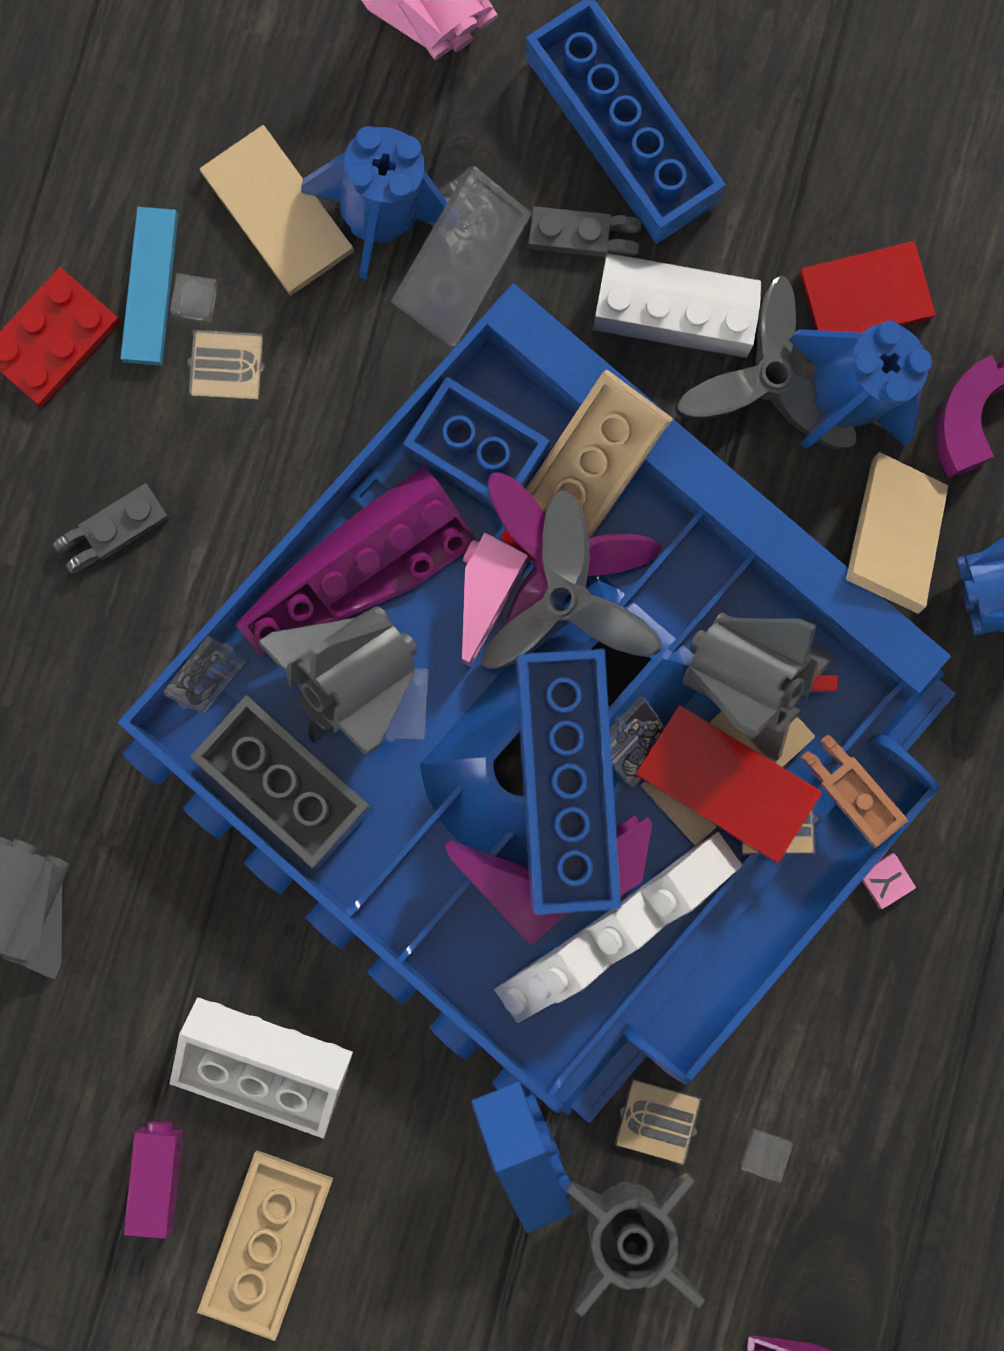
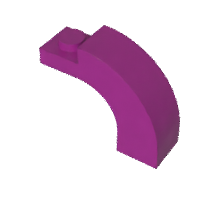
M992 355L982 359L966 371L949 390L939 408L935 424V446L947 480L981 467L994 457L981 425V413L986 399L1004 390V360L996 365Z

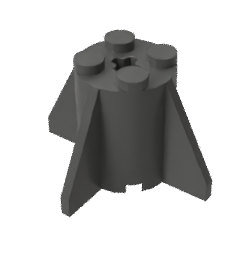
M375 606L352 619L272 632L259 641V646L286 673L290 688L297 684L303 694L297 701L309 716L308 738L313 743L333 727V732L341 730L366 756L380 747L415 674V663L412 656L417 653V646L414 640L405 632L400 634L390 623L388 615L381 607Z
M721 612L707 632L700 630L694 636L690 645V652L694 656L691 665L684 674L683 684L711 698L739 731L745 733L764 754L778 761L783 753L789 726L800 712V709L794 706L799 701L801 695L808 698L815 679L835 661L836 654L821 647L811 646L816 626L802 619L733 618Z
M0 837V956L4 960L55 979L62 964V883L70 864L50 855H47L45 858L35 854L37 848L17 839H14L12 842Z
M688 1173L652 1191L642 1185L621 1182L616 1186L609 1187L599 1195L572 1181L569 1183L566 1191L589 1210L587 1230L595 1258V1263L575 1305V1311L583 1316L611 1282L623 1289L650 1288L666 1278L699 1308L705 1300L675 1265L678 1255V1239L674 1224L668 1214L695 1182Z

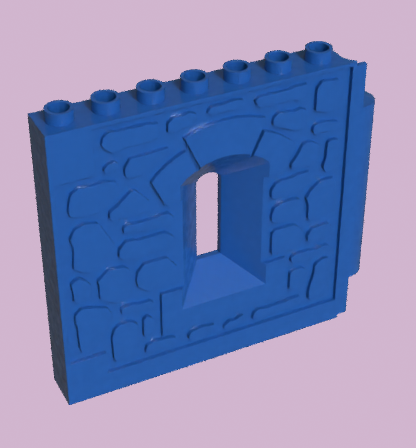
M513 283L117 723L135 738L122 755L138 771L158 786L173 772L196 792L183 809L202 828L220 840L234 826L257 847L244 863L258 878L279 894H282L292 881L295 880L318 901L305 917L323 936L340 949H343L356 935L380 957L367 973L387 993L400 1003L405 1004L418 990L441 1010L442 1013L429 1028L451 1050L467 1060L480 1045L504 1066V1069L492 1081L497 1090L520 1082L526 1097L534 1094L538 1105L543 1101L557 1114L563 1111L569 1115L574 1110L590 1123L646 1056L672 1078L686 1085H689L939 791L940 787L935 779L907 751L956 693L941 681L944 677L941 668L951 657L950 654L883 597L847 581L848 568L673 419L592 536L639 534L654 539L661 546L659 554L642 566L620 573L587 577L586 588L590 595L613 601L635 613L656 631L662 645L659 653L648 656L650 659L649 663L608 708L610 744L616 740L617 730L621 733L620 727L622 725L625 730L634 721L633 719L629 724L625 723L644 702L647 703L664 728L679 705L708 723L721 712V709L711 698L683 684L684 674L691 665L694 656L690 652V645L694 636L700 630L707 632L721 612L733 618L802 619L815 625L816 629L811 646L821 647L836 654L835 661L821 675H838V690H835V692H810L808 698L801 695L799 701L794 706L800 709L797 717L815 735V738L782 767L822 791L820 798L812 809L813 852H785L777 864L761 853H743V842L716 827L702 841L719 832L742 864L735 873L693 910L665 925L638 950L611 964L584 989L558 1004L554 1002L517 1024L494 989L503 981L531 965L609 911L568 912L565 917L530 945L456 866L445 848V845L452 840L528 868L524 796H517L504 790L498 783L493 768V761L520 732L516 663L501 669H488L481 665V658L487 645L505 626L514 597L523 581L533 569V564L528 562L472 667L465 665L462 660L465 567L468 564L463 561L466 552L412 590L375 605L381 607L386 612L390 623L400 634L405 632L410 635L417 646V653L412 656L415 663V674L380 747L368 756L341 730L333 732V727L313 743L308 738L309 716L297 701L298 698L303 696L298 685L296 684L290 688L286 673L267 653L259 655L236 625L252 606L299 560L361 510L348 496L375 468L396 486L423 467V465L406 455L403 442L446 377H449L549 439L550 451L601 374L606 370L656 405ZM427 468L441 485L475 539L480 542L483 534L487 533L499 540L500 535L506 528L502 524L497 512ZM570 593L566 596L564 600L565 610L571 604ZM372 606V607H370V608H368V609H365V610H363V611H361V612H359V613H356V614H354V615H352V616H349V617H347V618H345V619H342V620H347V619L356 618L357 616H359V615L362 614L363 612L369 611L370 609H372V608L375 607V606ZM568 623L533 653L592 650L599 641L575 624ZM209 638L223 646L220 649L214 648L215 650L222 653L224 647L227 648L225 653L228 650L227 656L236 660V663L234 665L227 661L219 663L217 656L215 660L207 664L226 675L222 678L204 668V672L201 675L212 676L216 682L213 689L206 695V700L197 708L165 692V689L203 642ZM206 653L204 656L197 657L196 659L202 661L204 658L207 657L208 653ZM201 665L194 667L191 672L199 669ZM187 675L185 678L186 685L190 683V675ZM199 676L193 683L194 687L199 690L210 679L206 676ZM245 695L258 703L373 807L319 869L308 865L190 758ZM648 720L647 722H638L640 723V726L645 728L647 724L650 723V720ZM639 730L637 734L641 736L642 732ZM651 731L644 732V736H653ZM627 733L626 740L614 746L611 750L612 762L636 738V734L630 735ZM620 734L618 736V740H620L619 742H622L623 736L622 734ZM826 735L831 736L850 758L854 757L908 820L877 848H874L819 785L822 782L812 774L801 759V756L809 751L821 761L830 774L839 769L841 765L824 750L820 742ZM656 737L652 738L651 749L657 741ZM639 739L615 765L612 763L616 828L634 815L638 821L648 817L652 822L642 882L622 895L621 902L694 847L639 786L644 782L643 780H640L633 788L627 782L628 776L622 770V762L628 754L632 753L628 759L633 763L639 764L645 756L644 752L646 753V750L642 746L640 747ZM811 814L808 815L803 824H811ZM801 827L795 837L812 836L811 827Z

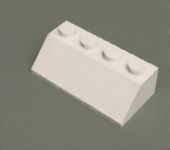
M607 253L593 330L747 358L755 338L760 309L761 281Z
M197 997L179 1034L170 1084L324 1138L353 1052L343 1049L336 1044L326 1043L303 1035L299 1031L266 1022L257 1016H249L229 1009L222 1004Z

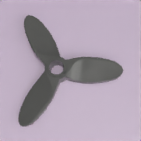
M785 276L777 277L768 286L763 298L758 320L756 366L716 376L692 388L676 404L675 412L677 415L691 420L719 417L743 409L761 398L770 400L782 416L806 436L820 420L823 414L817 408L814 397L817 396L815 384L812 385V382L795 374L790 364L793 344L789 341V338L795 333L796 311L794 292ZM766 372L774 375L777 384L769 381ZM835 425L817 442L833 450H846L855 445L857 435L854 426L845 428Z
M564 490L556 493L549 502L545 515L543 564L548 589L542 599L507 623L490 641L481 658V665L485 668L501 669L515 663V657L518 654H531L568 623L575 624L587 634L609 647L633 655L653 656L662 649L659 636L647 622L629 609L613 601L590 595L587 590L586 583L590 562L588 530L581 504L571 493ZM570 593L571 604L565 610L564 600L566 596Z

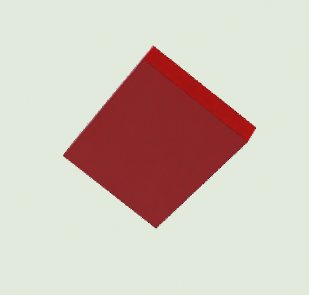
M915 241L801 268L799 272L815 330L863 333L871 326L882 324L888 320L895 321L900 326H906L933 319L935 316Z

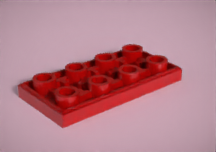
M679 705L636 772V776L777 864L782 859L822 794V791L681 705Z

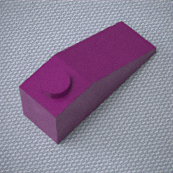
M452 840L445 845L451 860L530 945L568 914V912L535 915L531 911L529 870L527 867Z

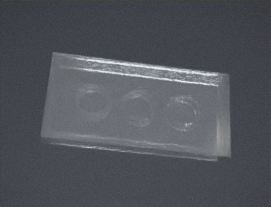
M475 166L468 167L392 298L391 303L449 346H457L532 213Z

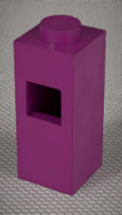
M149 1121L147 1127H141L134 1134L124 1235L166 1239L173 1231L183 1130L172 1129L173 1123Z

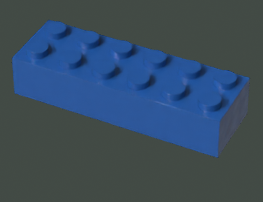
M582 0L526 37L525 59L637 218L641 220L642 225L656 244L721 202L726 187L725 182L595 0Z
M601 649L518 654L515 657L531 911L536 915L621 909L605 651Z

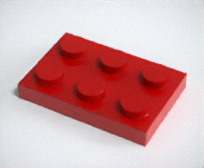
M59 267L0 331V372L43 408L121 321Z

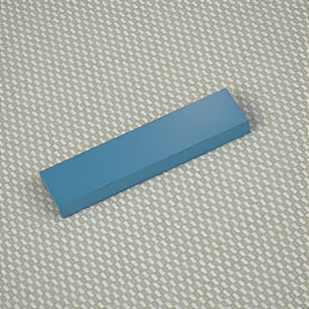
M137 207L121 360L123 363L162 366L178 225L177 210Z

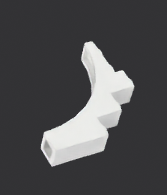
M715 833L697 846L692 847L652 880L621 902V909L609 910L570 939L503 981L494 991L517 1024L554 1002L558 1004L584 989L611 964L638 950L665 925L693 910L735 873L742 864L720 833Z

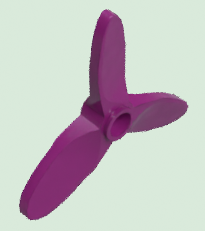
M499 472L492 473L489 476L488 493L502 524L512 538L533 557V569L523 581L514 597L507 615L506 625L520 613L542 599L548 589L543 564V529L546 514L522 485L512 477ZM608 534L588 538L590 553L588 576L620 573L642 566L659 554L661 546L654 539L639 534Z

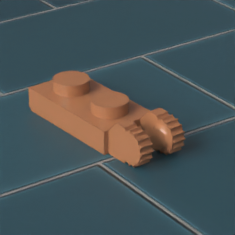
M826 735L820 742L824 750L841 765L839 769L830 774L821 761L809 751L804 753L801 759L812 774L822 782L819 785L874 848H877L908 820L854 757L850 758L831 736Z

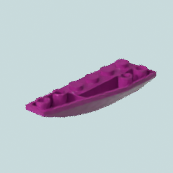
M423 466L360 510L322 540L284 574L236 625L259 655H262L266 652L259 646V641L270 633L340 621L412 590L466 552L471 542L476 539L441 485L427 468Z

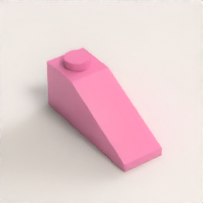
M487 533L483 534L480 542L476 540L471 542L463 558V561L468 564L465 567L462 660L469 667H472L528 564L527 554Z

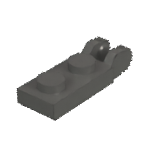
M533 206L529 249L606 257L607 253L631 257L638 254L639 245L630 240L614 239L608 241L609 231L637 233L641 230V220L631 216L618 215L611 217V214Z
M145 483L78 525L80 528L67 532L64 536L57 539L53 546L57 552L61 553L70 550L85 539L88 540L92 549L83 551L66 564L70 573H76L99 559L103 561L167 521L169 517L149 485Z

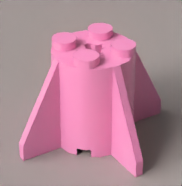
M362 0L370 12L426 47L434 60L442 57L451 49L457 52L466 47L474 39L471 32L477 27L479 30L487 27L498 17L489 0Z

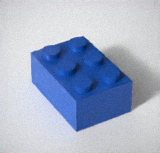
M446 377L403 442V447L408 457L495 510L488 493L489 476L492 473L500 472L512 477L526 489L550 452V440L449 377Z
M516 1082L472 1100L496 1174L526 1233L572 1215L573 1211L568 1200L572 1195L566 1191L570 1180L563 1168L557 1145L553 1136H551L534 1094L526 1097L520 1082Z

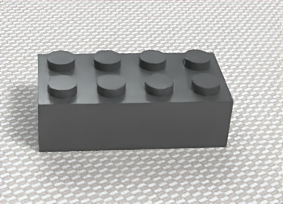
M247 695L190 756L298 856L315 869H319L373 809L366 800Z

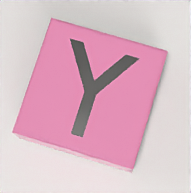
M891 853L881 859L862 880L879 909H884L916 888L895 853Z

